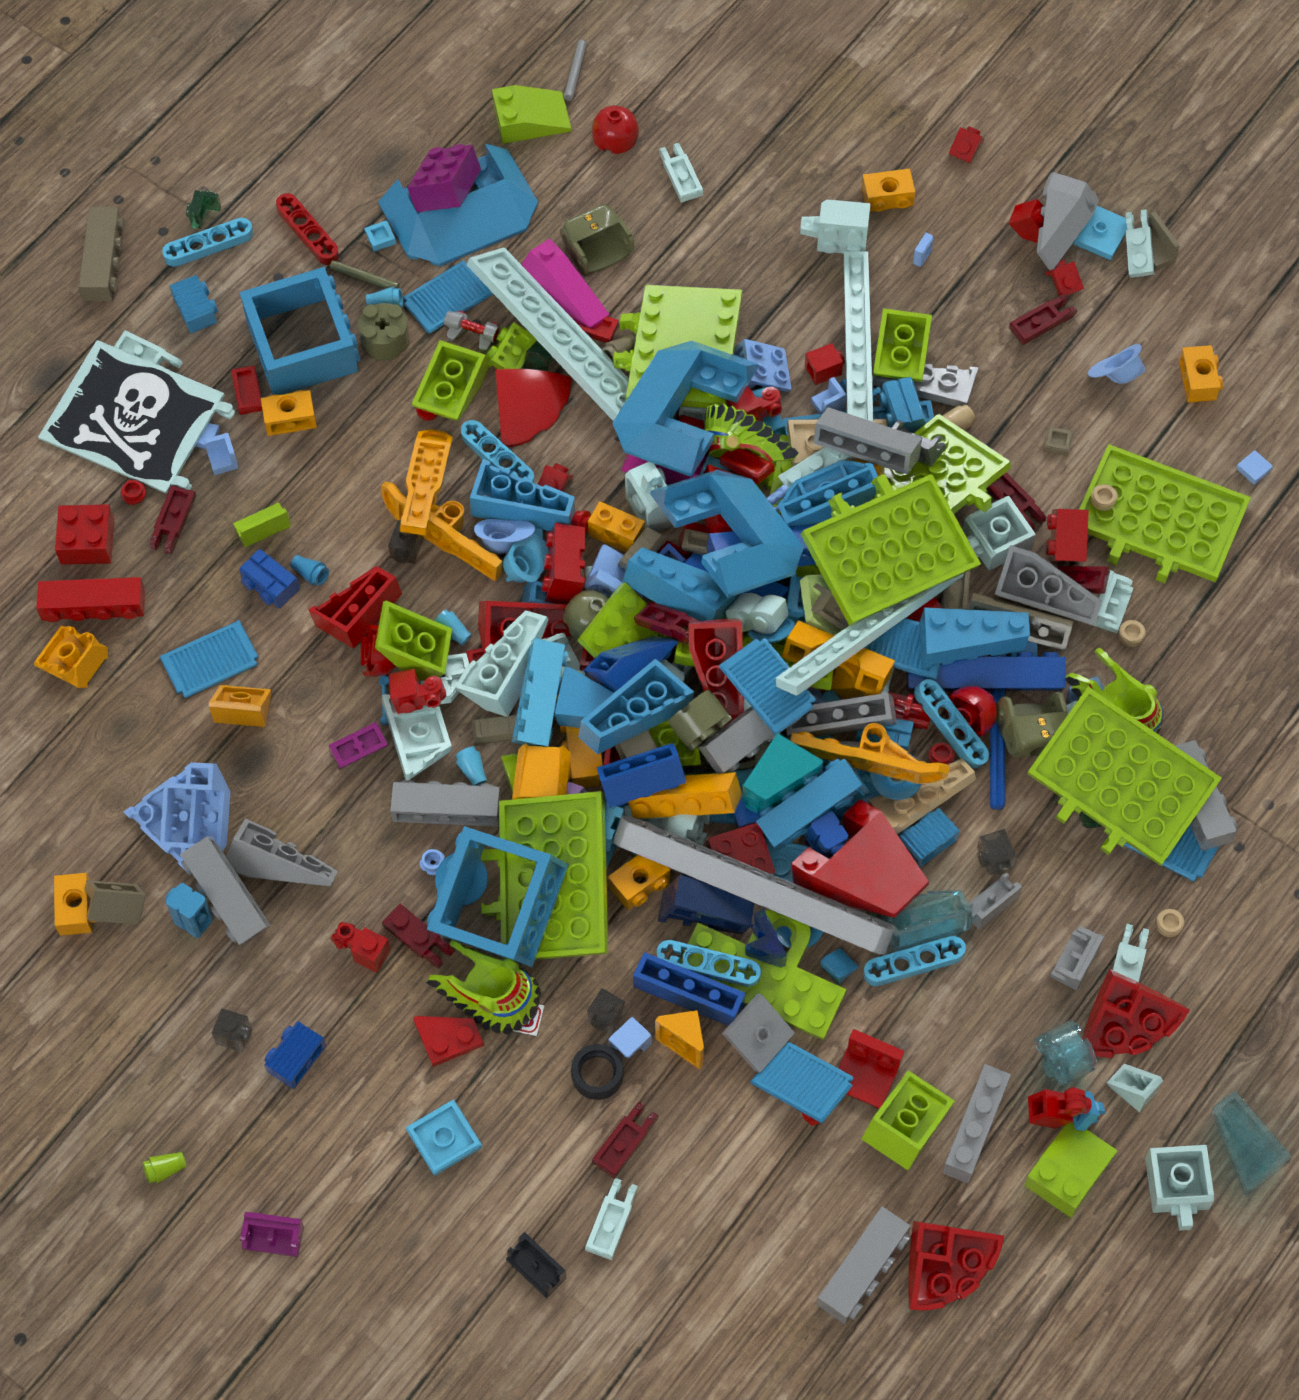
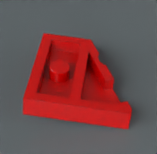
M413 1017L414 1024L433 1067L484 1046L473 1018Z

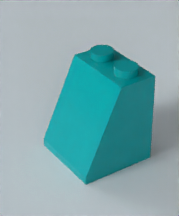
M777 733L743 785L742 801L745 802L744 806L754 813L762 812L770 806L775 808L783 802L781 799L787 793L793 790L797 792L805 787L803 783L813 775L819 777L822 774L823 760Z

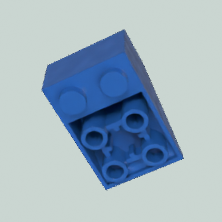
M650 636L601 652L583 671L591 680L615 693L655 658L659 662L668 658L678 642L674 639Z

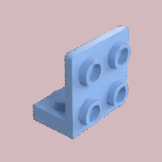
M743 339L735 347V356L759 364V368L748 384L750 389L759 385L775 387L785 392L791 390L784 348L748 339Z
M605 544L601 546L584 588L600 591L610 598L623 582L626 570L619 567L618 563L624 555ZM634 590L642 598L643 595Z

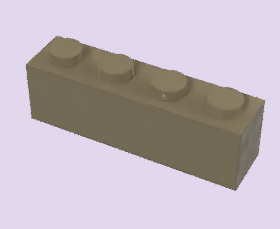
M89 207L79 280V290L83 301H112L113 292L117 291V278L115 274L116 271L120 270L118 251H122L123 241L120 235L121 231H125V218L121 217L118 207Z
M973 593L968 609L1029 613L1030 637L1028 641L1066 651L1074 619L976 593Z

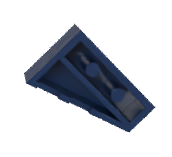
M679 875L662 893L657 922L666 923V919L671 918L683 920V926L691 927L692 922L708 924L709 928L716 931L742 935L751 927L755 903L699 881L689 875Z

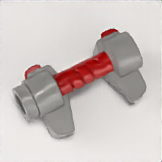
M448 311L444 319V325L449 328L447 332L448 341L453 342L466 330L480 334L479 350L485 354L492 347V344L496 342V337L500 330L495 322H487L485 325L469 321L467 314L463 311Z

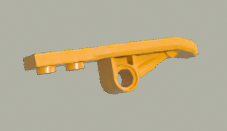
M432 429L418 431L406 477L408 495L400 524V532L426 535L432 505H436L437 494L441 491L453 437L444 431Z
M385 481L381 485L382 499L388 511L401 523L407 496L402 494L394 483ZM448 501L441 506L433 504L426 535L420 536L444 552L457 556L496 582L502 575L503 561L495 553L488 552L480 547L475 540L468 539L459 533L463 528V505L457 501Z
M878 723L868 724L864 728L859 748L839 744V741L832 738H825L824 740L814 738L812 734L807 732H798V734L792 732L790 739L791 742L818 758L829 761L845 759L855 769L915 784L935 783L947 779L950 769L947 764L918 761L908 754V751L892 741L885 728ZM875 734L880 738V741L877 743L870 742L867 736Z

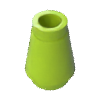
M182 1152L148 1157L147 1161L142 1162V1166L148 1183L156 1182L158 1184L181 1171V1169L186 1168V1162Z

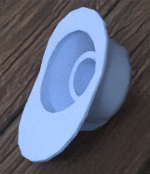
M1134 344L1120 353L1098 362L1090 368L1088 376L1096 378L1106 375L1113 382L1119 384L1134 380L1145 372V366L1139 356L1142 346Z
M486 519L475 525L474 532L481 538L483 548L486 551L504 554L509 552L514 542L525 540L532 536L535 532V526L528 521Z

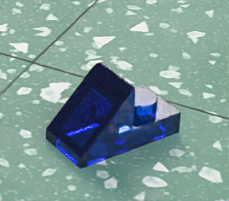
M762 909L755 912L751 929L758 940L746 944L745 955L780 968L786 966L787 954L765 910Z

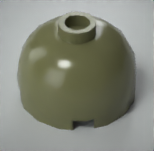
M587 590L581 591L571 598L564 610L563 621L564 624H567L570 629L569 633L574 638L578 639L608 601L609 597L600 591Z

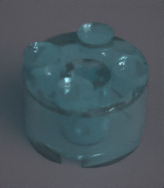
M1072 1020L1034 1039L1037 1050L1043 1055L1045 1060L1042 1063L1045 1073L1048 1077L1054 1076L1062 1086L1095 1070L1093 1067L1097 1066L1096 1056L1088 1038L1082 1040L1078 1034L1082 1029Z

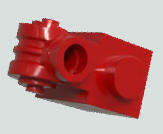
M747 386L737 403L726 399L728 408L733 406L736 410L744 409L747 415H754L757 421H763V418L767 416L776 417L782 412L780 392L775 387H767L762 391V397H755Z
M415 669L389 674L391 701L397 714L423 709V706L430 708L438 707L446 697V689L442 680L437 676L428 677L424 681V685H421Z
M340 922L338 928L335 929V933L330 938L338 949L350 948L354 962L376 973L379 972L391 951L387 938L365 927L361 931L351 923Z
M1075 1087L1065 1090L1064 1093L1048 1089L1028 1096L1029 1124L1057 1129L1074 1122L1073 1117L1082 1113L1087 1114L1091 1110V1099L1086 1097L1084 1090Z

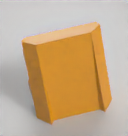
M61 625L35 660L34 666L78 688H88L90 679L103 661L108 659V647L100 644L91 633L80 634L74 627Z
M526 743L518 749L512 800L567 795V782L571 775V752L563 745L561 747L528 746Z

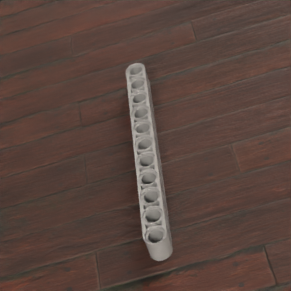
M621 816L612 841L615 845L871 952L886 954L895 931V927L890 923L634 817Z

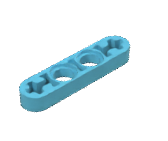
M237 218L169 242L162 250L164 261L169 266H180L247 242L253 237L252 224L246 218ZM243 228L245 232H241L239 229ZM219 234L226 236L221 242L213 240ZM196 242L203 244L199 250L190 248ZM175 252L177 256L173 257L171 253Z
M469 420L461 426L463 442L479 457L491 462L492 466L499 469L501 468L499 463L503 459H509L513 464L506 469L511 470V474L516 476L519 474L522 478L526 476L533 479L535 483L532 469L481 423ZM469 430H470L471 432H475V431H476V432H477V437H476L474 434H472V433L468 435V431H469ZM486 444H493L496 449L488 453L483 451L482 447Z
M926 679L918 684L914 690V697L922 705L923 710L959 757L963 758L971 768H978L985 764L989 758L987 747L939 684L931 679ZM929 689L931 693L926 696L924 691ZM938 700L939 702L933 706L932 703ZM939 707H943L948 711V719H943L939 716ZM955 728H959L964 732V740H959L955 737ZM970 742L971 745L965 748L964 745ZM975 752L979 754L976 759L972 757V754Z
M949 936L877 957L865 964L864 979L869 985L881 986L960 962L964 958L966 945L961 938ZM949 945L959 948L957 955H954L952 951L946 952L949 949ZM924 951H929L934 954L935 960L932 963H924L920 959V954ZM940 952H945L943 953V959H940ZM898 959H905L910 967L905 971H900L895 968L894 962ZM886 963H889V969H890L891 975H889V970H888V969H887V970H884V969H886V965H887ZM873 967H876L877 971L884 970L881 972L880 977L876 978L875 974H870Z
M665 940L657 948L658 958L705 977L745 987L755 986L761 979L759 965L750 959L673 940ZM669 947H672L675 954L682 955V950H686L683 955V964L679 963L680 957L671 956L670 960H667L662 952L668 951ZM698 953L702 955L703 963L698 967L691 966L688 963V958L691 954ZM726 960L730 964L729 970L723 974L716 972L714 965L717 961ZM734 963H738V970L747 971L748 967H752L753 973L756 975L750 976L748 980L745 979L743 973L736 971V977H733Z

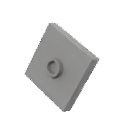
M757 994L722 1034L755 1072L761 1073L795 1032L764 996Z

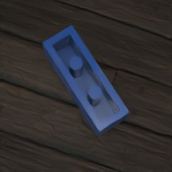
M674 743L597 767L609 808L621 806L628 801L649 797L656 792L673 789L687 783Z

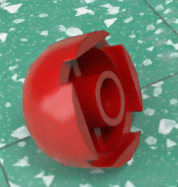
M618 105L607 106L600 110L595 116L592 126L594 144L602 151L604 149L611 150L612 154L624 153L634 147L639 136V127L634 114L629 109Z
M367 625L364 630L369 631L367 637L362 636L360 664L361 666L366 664V671H362V673L367 677L385 676L396 668L389 659L375 648L379 625Z
M974 685L961 687L948 697L978 737L985 735L995 724L998 713L993 696L981 687ZM945 709L946 715H947V717L949 718V713H948V711ZM955 728L960 734L965 736L961 729Z

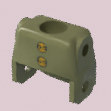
M606 204L599 205L565 221L564 227L560 229L561 238L582 275L609 268L634 252L632 233L612 207Z
M1054 692L1047 699V705L1036 703L1012 705L1011 698L1002 697L996 703L998 711L996 722L1008 752L1015 758L1039 756L1068 715L1063 693Z

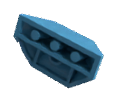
M841 460L795 480L786 492L783 500L778 503L785 523L788 526L819 524L832 518L831 513L833 511L828 501L834 495L841 492L842 499L848 503L849 507L852 505L857 507L871 501L877 491L875 486L871 484L872 480L878 477L872 463L864 464Z

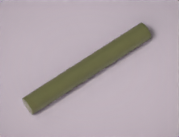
M334 260L330 264L331 270L385 289L393 286L396 289L400 286L397 282Z

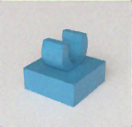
M1089 1091L1085 1092L1086 1097L1091 1099L1092 1107L1087 1114L1082 1113L1073 1117L1076 1130L1085 1131L1092 1123L1098 1122L1097 1117L1099 1114L1106 1113L1103 1103L1095 1102L1092 1092Z

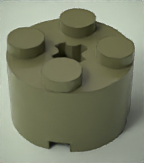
M388 303L370 304L364 307L358 320V330L363 350L376 360L387 361L398 357V354L403 350L405 351L409 345L407 318L399 305Z
M706 690L697 696L683 710H679L668 720L670 727L690 752L732 720V717L710 690Z

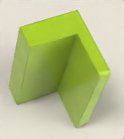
M276 503L233 523L244 547H248L291 527L288 513L285 508L282 509L280 503Z

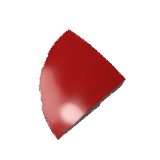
M495 369L501 442L507 448L532 441L534 435L544 429L548 431L558 421L559 413L569 400L571 377L541 370Z
M1109 969L1089 1015L1079 1051L1105 1058H1113L1114 1054L1129 1053L1136 1055L1151 1049L1152 1045L1164 1036H1171L1185 1020L1190 1010L1169 997Z
M913 1221L908 1273L909 1309L922 1311L944 1308L946 1304L957 1299H964L980 1286L979 1282L988 1270L994 1268L1002 1249L1004 1235Z

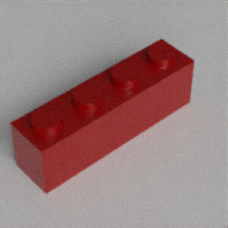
M141 577L38 581L36 609L41 621L57 622L67 619L82 621L92 618L108 620L116 617L133 619L144 616L145 588Z

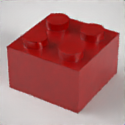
M58 505L55 552L60 564H111L114 517L110 505Z
M1053 509L1052 514H1048L1047 530H1051V540L1046 541V555H1050V561L1086 562L1089 510Z

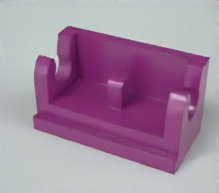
M375 722L329 744V753L335 759L338 770H341L370 754L386 748L388 744Z
M245 1211L240 1241H242L241 1248L242 1250L298 1257L304 1230L301 1219Z

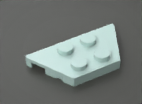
M384 694L382 695V703L405 780H410L451 752L448 732L439 706L435 708L423 706V709L397 714L390 699L391 695Z

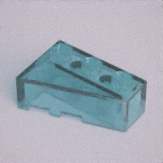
M962 890L927 891V894H919L895 918L877 914L879 919L895 927L890 941L894 952L971 929L972 911Z
M1233 1091L1213 1107L1212 1117L1244 1194L1247 1197L1289 1164L1292 1156L1236 1091Z

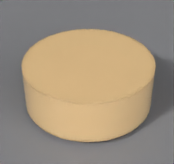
M1102 484L1093 489L1091 503L1096 509L1107 511L1115 506L1117 492L1113 487Z
M1135 620L1125 621L1118 633L1119 640L1128 647L1139 646L1145 637L1144 626Z
M1175 909L1161 911L1156 920L1158 932L1165 937L1179 935L1184 926L1182 914Z

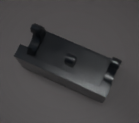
M524 1232L519 1237L518 1244L514 1248L510 1247L508 1249L506 1261L547 1299L567 1279L566 1270Z

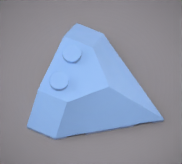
M191 762L185 767L183 772L176 777L172 776L143 797V801L134 807H129L124 813L129 818H133L141 826L140 828L166 853L171 854L179 861L178 864L183 868L181 864L183 858L180 854L206 836H212L222 852L227 846L231 792L217 764Z

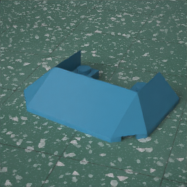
M485 144L486 155L478 158L481 171L473 183L477 190L468 193L460 207L416 212L408 188H403L398 179L378 201V204L408 258L415 260L421 258L430 261L433 265L442 266L528 230L533 212L537 209L538 200L508 149Z
M688 341L658 350L613 421V427L618 435L623 452L692 477L713 443L714 433L672 418L692 387L737 403L759 368V364L695 341Z
M715 470L650 492L652 498L675 528L721 514L730 528L737 534L742 541L741 543L702 555L701 561L727 598L795 575L804 546L752 479Z

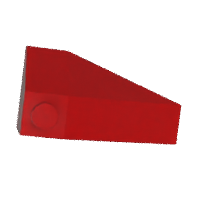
M479 601L478 630L483 653H486L485 649L490 644L495 645L504 636V630L525 610L548 617L549 620L542 639H547L560 633H564L566 637L571 636L569 633L570 629L563 621L564 610L567 604Z
M720 619L688 623L689 652L704 692L710 690L732 717V720H734L744 712V697L722 672L719 665L743 648L742 621L740 619Z

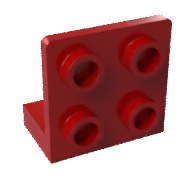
M758 823L707 839L706 848L769 874L775 873L770 853Z
M853 1029L849 1037L848 1047L838 1069L853 1076V1081L850 1082L852 1088L846 1095L880 1109L902 1064L905 1051Z

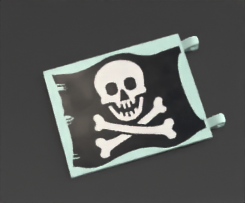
M97 340L38 438L168 494L171 486L191 490L192 485L189 484V480L178 476L214 413L217 412L227 419H232L235 411L231 404L222 402L225 396L223 392Z

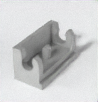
M1004 873L996 882L972 901L965 904L961 909L965 916L979 930L1019 899L1022 886L1018 882L1012 885L1008 879V873Z
M1079 926L1077 931L1074 930L1050 977L1077 991L1101 947L1104 936Z

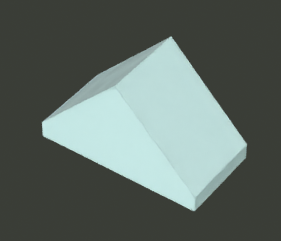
M1123 1064L1107 1084L1140 1112L1157 1094L1163 1079L1158 1075Z

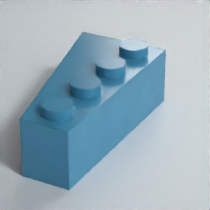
M482 459L470 496L471 516L483 519L528 521L535 526V529L542 528V530L552 531L555 523L571 525L572 517L575 514V497L548 485L540 486L535 484L531 478L526 476L523 478L511 474V470L504 467L499 469L492 466L491 462Z
M643 547L628 560L622 582H626L632 589L654 602L686 613L698 621L724 619L726 617V610L739 596L737 594L727 598L709 572Z
M924 608L920 619L921 669L929 668L931 665L942 663V665L952 664L954 661L961 659L974 660L978 659L979 656L989 654L996 656L1023 651L1030 637L1029 613Z
M655 658L581 720L578 738L596 754L602 753L670 719L679 710H683L689 705L688 703L693 700L694 691Z
M845 759L832 761L826 766V772L819 777L813 775L803 783L805 787L797 792L793 790L787 793L781 799L783 801L775 808L770 806L760 813L761 818L756 822L774 848L780 850L808 832L809 827L807 825L832 809H844L851 804L853 796L857 793L864 796L870 792L849 762Z

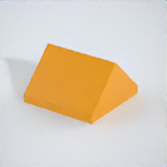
M220 685L209 701V709L214 723L266 727L271 689Z
M698 1011L658 1016L655 1020V1039L700 1070L703 1067L704 1045Z

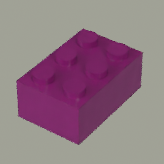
M457 144L449 148L435 147L429 150L407 187L416 212L456 208L462 205L481 171L473 144L464 146L463 144Z

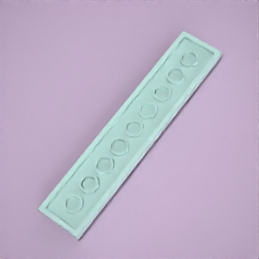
M505 247L469 258L467 266L614 421L626 402L629 378L620 369L614 368L613 361Z

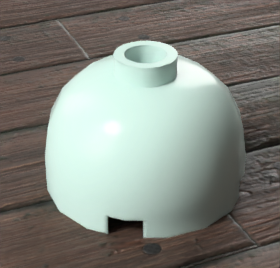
M679 814L673 817H664L662 829L703 846L707 833L703 832L704 824L709 825L710 815Z

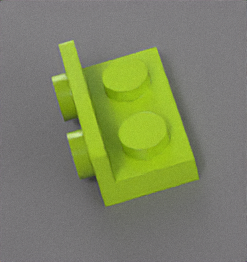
M515 322L508 328L503 327L496 337L499 341L496 347L493 345L486 354L489 368L494 366L497 369H521L537 341L536 338Z

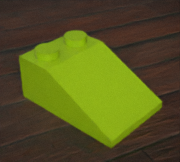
M518 85L492 89L493 107L502 144L572 132L562 91Z
M883 308L873 376L895 379L911 377L913 381L922 382L932 315Z
M440 340L414 397L412 406L459 421L479 391L489 369L486 355Z
M384 601L375 648L401 671L415 669L419 681L426 680L430 676L441 677L445 674L452 628L389 601Z
M908 1070L872 1118L861 1140L906 1170H909L955 1101Z
M1069 1123L1064 1126L1027 1176L1024 1186L1072 1218L1118 1150L1087 1129L1085 1131L1076 1130L1074 1123Z

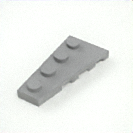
M925 364L922 382L913 381L917 395L923 399L955 407L958 405L963 406L964 404L968 405L978 367L960 370L958 366L947 365V369L932 368V364ZM872 374V386L882 388L884 382L899 380L873 376Z

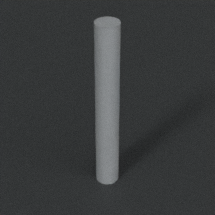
M579 40L577 43L564 94V99L567 101H572L587 45V42L584 40Z

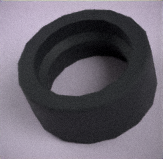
M592 1044L585 1046L577 1052L572 1060L571 1077L573 1085L581 1095L588 1099L602 1100L609 1098L619 1090L623 1083L624 1067L621 1057L614 1049L607 1045ZM595 1057L609 1060L614 1069L611 1081L600 1087L586 1084L581 1075L583 1064Z

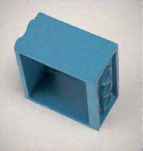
M325 267L239 292L245 318L272 395L287 394L358 372L357 362L360 361L357 350L358 344L354 333L351 334L349 329L351 326L348 316L343 313L341 297L339 294H336L333 276L327 275ZM326 300L340 340L274 360L260 319Z
M464 826L462 832L457 836L456 850L453 858L447 863V875L444 883L438 888L435 908L428 916L427 930L462 944L533 967L569 864L551 854ZM485 845L535 861L536 863L535 871L508 944H502L455 928Z

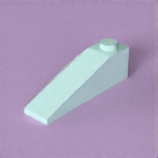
M525 610L504 630V636L495 645L490 644L485 649L486 653L477 662L473 660L466 667L455 685V689L486 711L508 717L521 695L531 640L534 638L542 639L549 620L548 617Z

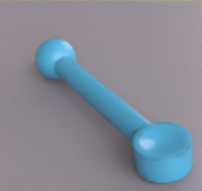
M381 676L379 683L382 686V695L387 694V686L390 682L387 676ZM382 703L383 716L380 719V723L386 726L389 723Z

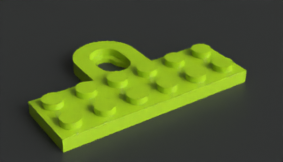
M769 909L760 917L748 944H745L697 923L688 944L753 960L761 969V979L752 987H745L713 978L710 979L744 992L746 1006L757 994H762L788 1025L824 1041L847 989L798 968L810 942L811 930L809 925ZM785 926L790 928L792 933L790 938L791 948L788 953L780 957L771 956L767 953L764 947L766 939L775 933L779 927ZM684 950L679 963L683 964V955L686 950ZM698 953L691 954L688 958V963L693 967H698L703 963V957ZM719 960L714 965L715 971L721 974L726 973L730 968V964L726 960ZM734 963L733 977H736V971L743 973L745 979L748 980L750 976L756 975L753 973L752 967H748L747 971L738 970V963Z

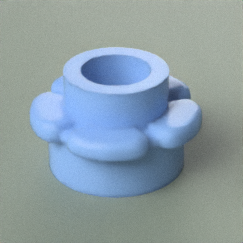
M430 849L422 855L420 867L423 871H427V874L436 875V871L445 856L438 850Z

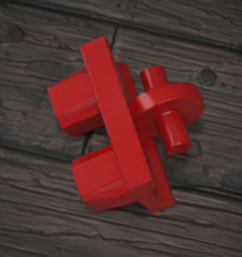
M888 692L894 698L896 718L914 722V728L928 729L930 717L923 710L922 705L914 698V695L904 696Z

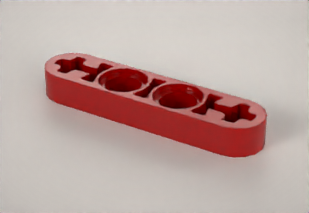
M284 193L280 195L276 200L279 215L316 259L324 265H330L332 260L337 261L339 252L336 243L293 194ZM284 204H287L288 206L291 205L293 212L291 213L290 209H289L287 206H283V205H284ZM297 218L307 219V222L303 225L294 223ZM317 233L320 235V238L316 241H311L308 239V236ZM324 245L325 250L328 253L332 252V254L328 255L327 253H323L322 246Z

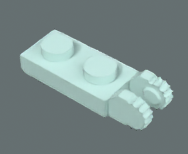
M673 144V152L676 155L674 158H670L665 147L660 148L661 160L680 202L703 196V188L687 154H684L680 144Z
M1147 209L1141 210L1140 214L1143 228L1134 229V216L1132 212L1126 213V242L1130 278L1155 274L1152 232L1149 227Z
M126 330L114 346L158 366L162 364L163 360L177 368H180L183 364L180 359L167 353L165 349Z
M1126 924L1122 942L1118 946L1113 971L1139 982L1147 950L1145 946L1149 930L1143 928L1139 936V945L1136 947L1128 944L1132 936L1133 925Z
M615 1178L608 1196L604 1198L585 1247V1251L612 1260L638 1189L637 1185L632 1184L627 1191L625 1201L616 1200L622 1185V1180Z

